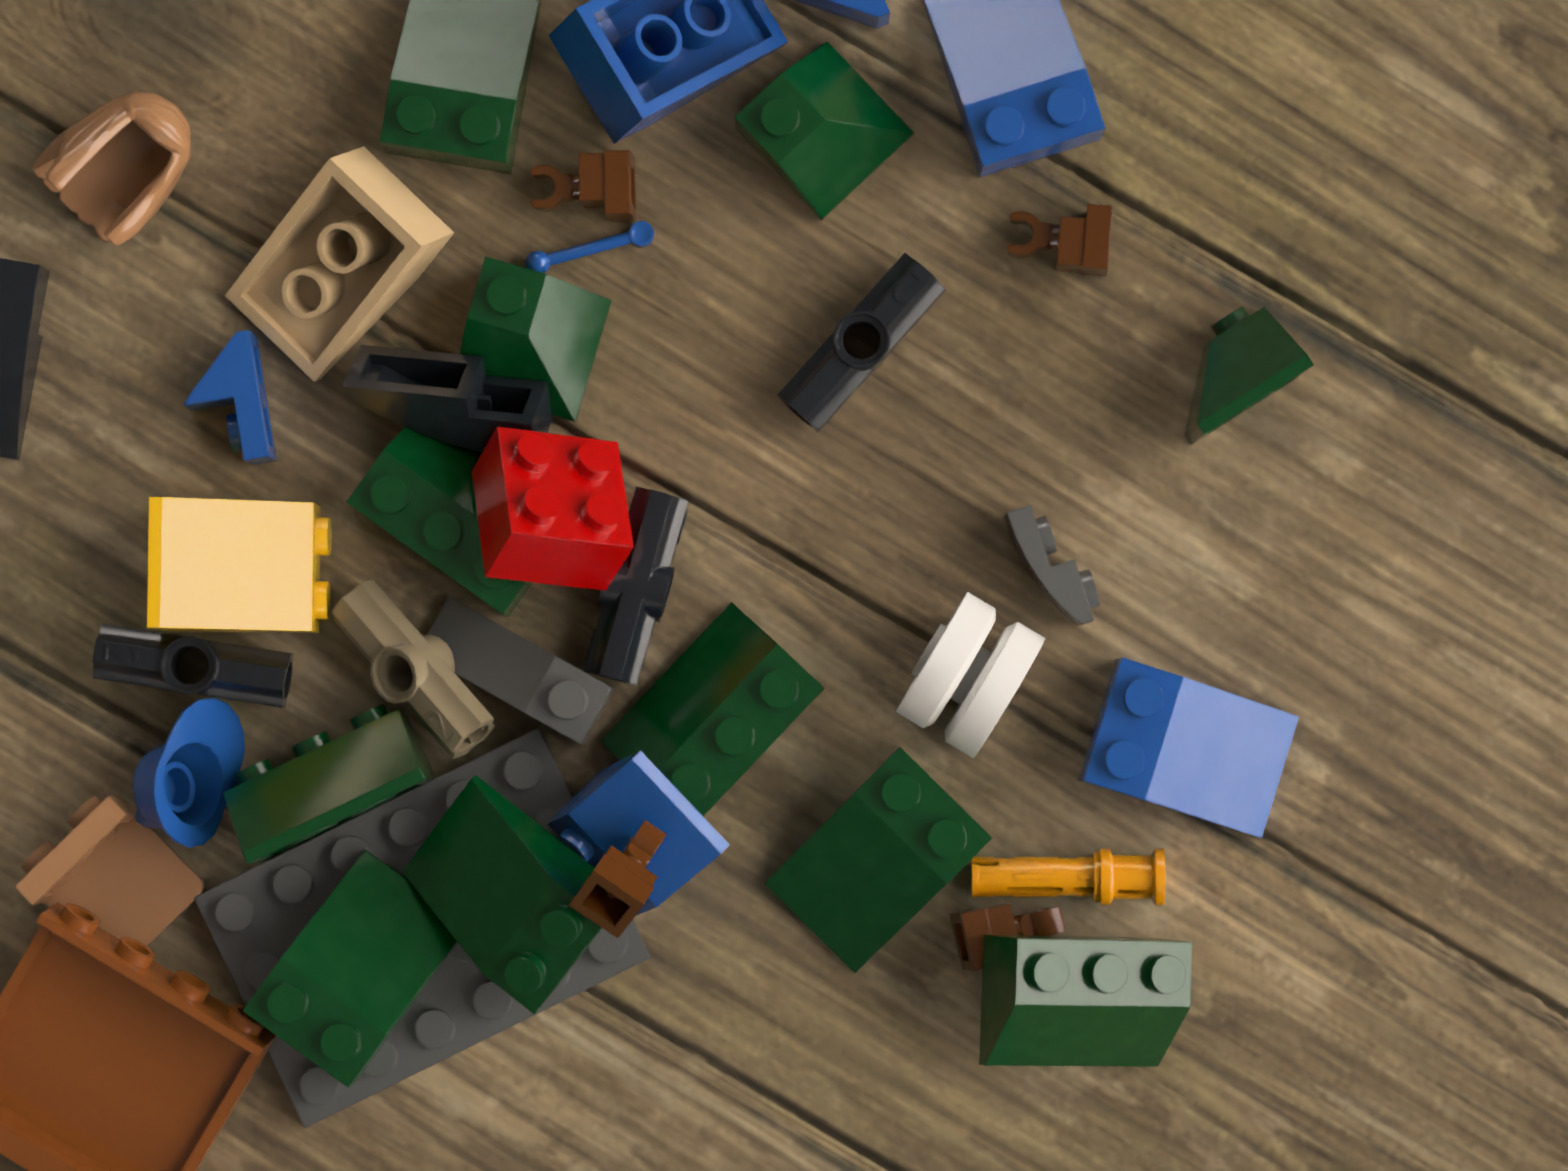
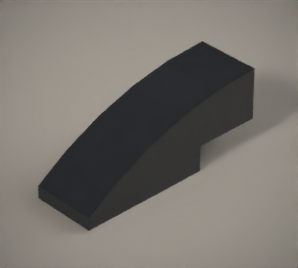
M0 258V457L20 460L43 338L38 332L50 271L41 265Z
M360 345L343 384L345 397L375 414L417 433L478 452L484 451L497 427L548 433L553 420L547 381L486 376L483 356Z

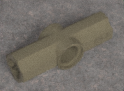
M374 580L360 583L354 590L339 600L331 611L334 615L333 621L370 662L372 683L381 697L395 704L404 702L452 759L466 755L473 747L485 740L495 727L492 723L494 718L454 673L455 661L453 653L446 642L434 635L422 636Z

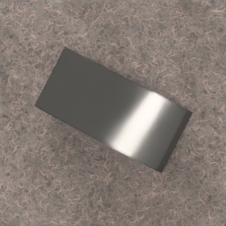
M1031 505L1007 512L1004 515V519L1011 539L1027 570L1046 597L1076 626L1094 621L1091 608L1100 606V600L1090 570L1087 569L1079 572L1075 559L1050 566L1047 555L1056 553L1057 549L1047 517L1042 516L1035 519Z

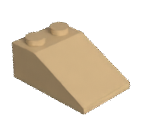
M363 146L329 158L226 293L225 297L311 380L317 382L421 276L454 232Z

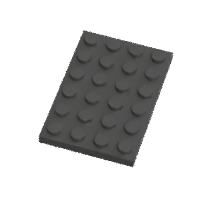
M540 728L194 897L245 1005L248 1004L283 954L365 850H368L407 879L402 871L474 775H477L557 838L558 835L547 823L571 800L573 795ZM634 920L630 922L619 938H616L602 928L535 1015L651 958L652 956ZM457 942L360 1078L349 1088L278 1036H276L271 1044L268 1053L304 1127L307 1128L534 1016V1014L483 975Z

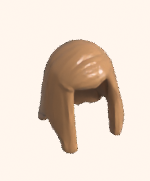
M132 92L124 94L103 104L61 133L43 151L32 168L37 177H40L41 181L51 192H59L58 198L72 212H76L81 223L94 226L95 235L106 243L111 241L115 246H119L136 235L147 222L152 220L175 188L191 157L190 126L177 105L155 93Z

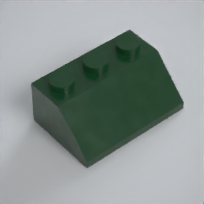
M404 427L382 451L346 503L498 612L509 617L533 582L485 577L472 479V470L482 452L458 447Z
M731 602L602 738L601 742L619 760L641 750L704 817L824 690V687Z
M381 704L351 718L350 722L354 730L331 741L327 731L322 732L293 746L292 750L296 756L295 759L274 769L270 760L266 759L234 774L238 786L223 792L247 864L266 861L435 779L436 776L405 710L397 709L389 713L385 704Z
M984 934L979 1065L1158 1067L1191 1007L1193 942L1137 937Z

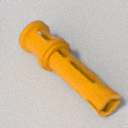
M1100 848L1099 851H1093V857L994 858L974 856L972 858V898L994 896L1093 897V902L1100 903V906H1110L1113 899H1151L1154 906L1165 905L1166 876L1164 848H1154L1151 855H1113L1110 848Z

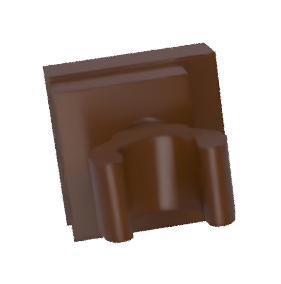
M630 150L579 153V175L560 173L557 169L548 165H538L530 169V173L534 178H550L555 182V191L552 196L547 199L531 200L532 207L537 211H554L562 206L564 202L579 200L585 208H605V215L611 222L636 221L635 158Z
M1087 204L1086 218L1061 217L1060 225L1040 222L1037 217L1029 212H1013L1010 214V222L1012 224L1029 226L1033 231V238L1026 245H1008L1007 253L1012 257L1027 258L1038 250H1058L1057 271L1107 277L1113 206Z
M644 820L623 852L612 845L581 885L569 906L616 938H619L643 907L654 889L653 884L658 876L645 867L667 834L647 820Z
M1011 904L972 908L949 914L962 970L975 971L982 969L984 934L1050 936L1066 932L1060 906L1043 908L1014 917Z

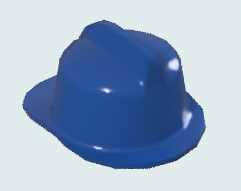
M216 698L196 700L186 707L172 726L165 744L148 752L139 761L134 771L132 788L134 801L137 806L136 822L144 827L162 829L174 843L187 848L204 845L215 835L226 806L223 792L234 787L236 782L234 774L241 770L245 755L244 731L239 716L228 703Z

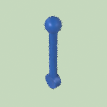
M638 221L630 227L628 232L548 254L540 250L533 251L526 257L525 266L527 269L546 273L552 265L628 244H633L639 248L646 247L653 241L654 230L648 222Z

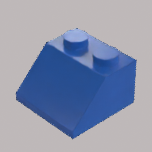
M641 750L598 771L547 823L558 835V840L594 868L611 845L623 852L644 820H647L667 834L645 867L658 876L653 884V891L636 915L657 908L721 855L730 845Z

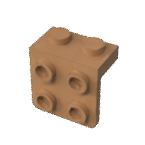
M95 795L69 818L67 823L73 830L56 847L50 841H47L24 861L21 868L27 875L15 888L32 905L45 903L49 908L57 902L64 906L67 903L79 905L92 912L100 920L98 927L119 940L121 937H130L148 947L195 901L194 897L203 893L204 883L197 873L153 828L144 827L136 822V810L121 795L108 796L103 801Z

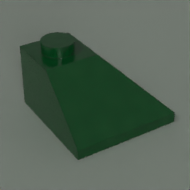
M828 41L781 73L735 116L736 130L821 220L829 215L914 135V132Z
M485 256L466 318L460 354L483 356L486 376L547 381L552 415L576 422L612 300L550 275Z
M1242 306L1211 326L1217 337L1209 341L1203 348L1184 434L1191 445L1297 379L1314 365L1307 353L1265 307L1249 316Z

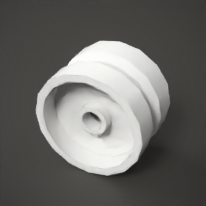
M967 592L947 625L940 624L911 672L915 679L899 704L896 713L919 727L925 728L935 723L948 701L952 699L959 705L944 730L945 742L974 758L1019 688L1041 649L1045 638L1021 623L1016 622L1004 629L989 652L981 646L996 621L995 608Z

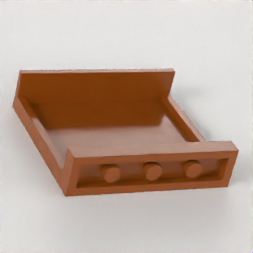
M57 902L39 915L36 923L40 924V927L0 995V1154L28 1171H197L276 1038V1035L243 1012L245 1006L232 1004L230 1007L210 995L211 989L209 985L199 977L183 970H177L174 973L154 961L155 953L143 943L130 937H121L119 940L98 927L100 920L89 910L76 904L67 903L64 906Z

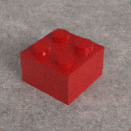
M505 427L496 428L472 470L485 577L606 591L634 548L618 442Z

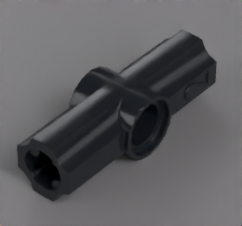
M904 253L854 310L840 320L834 332L777 394V397L802 421L818 433L870 374L883 364L888 354L946 289L925 267ZM856 327L869 328L877 335L880 347L870 358H854L844 349L843 338L847 332Z
M636 486L629 510L634 548L607 590H601L598 605L602 606L585 660L587 661L584 669L585 672L635 686L638 685L655 621L660 623L675 572V567L671 565L687 517L689 501L663 492Z
M101 624L93 654V679L285 708L291 687L294 654L205 640L194 636L186 637ZM199 648L206 654L209 669L201 681L189 684L182 679L178 663L181 656L187 650Z

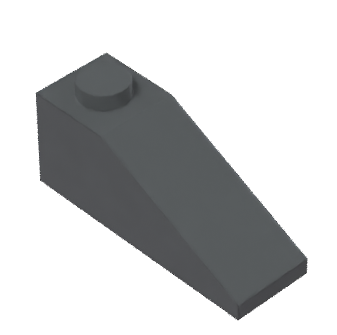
M449 596L427 634L437 636L447 643L455 661L454 673L579 744L585 745L615 691L613 687Z

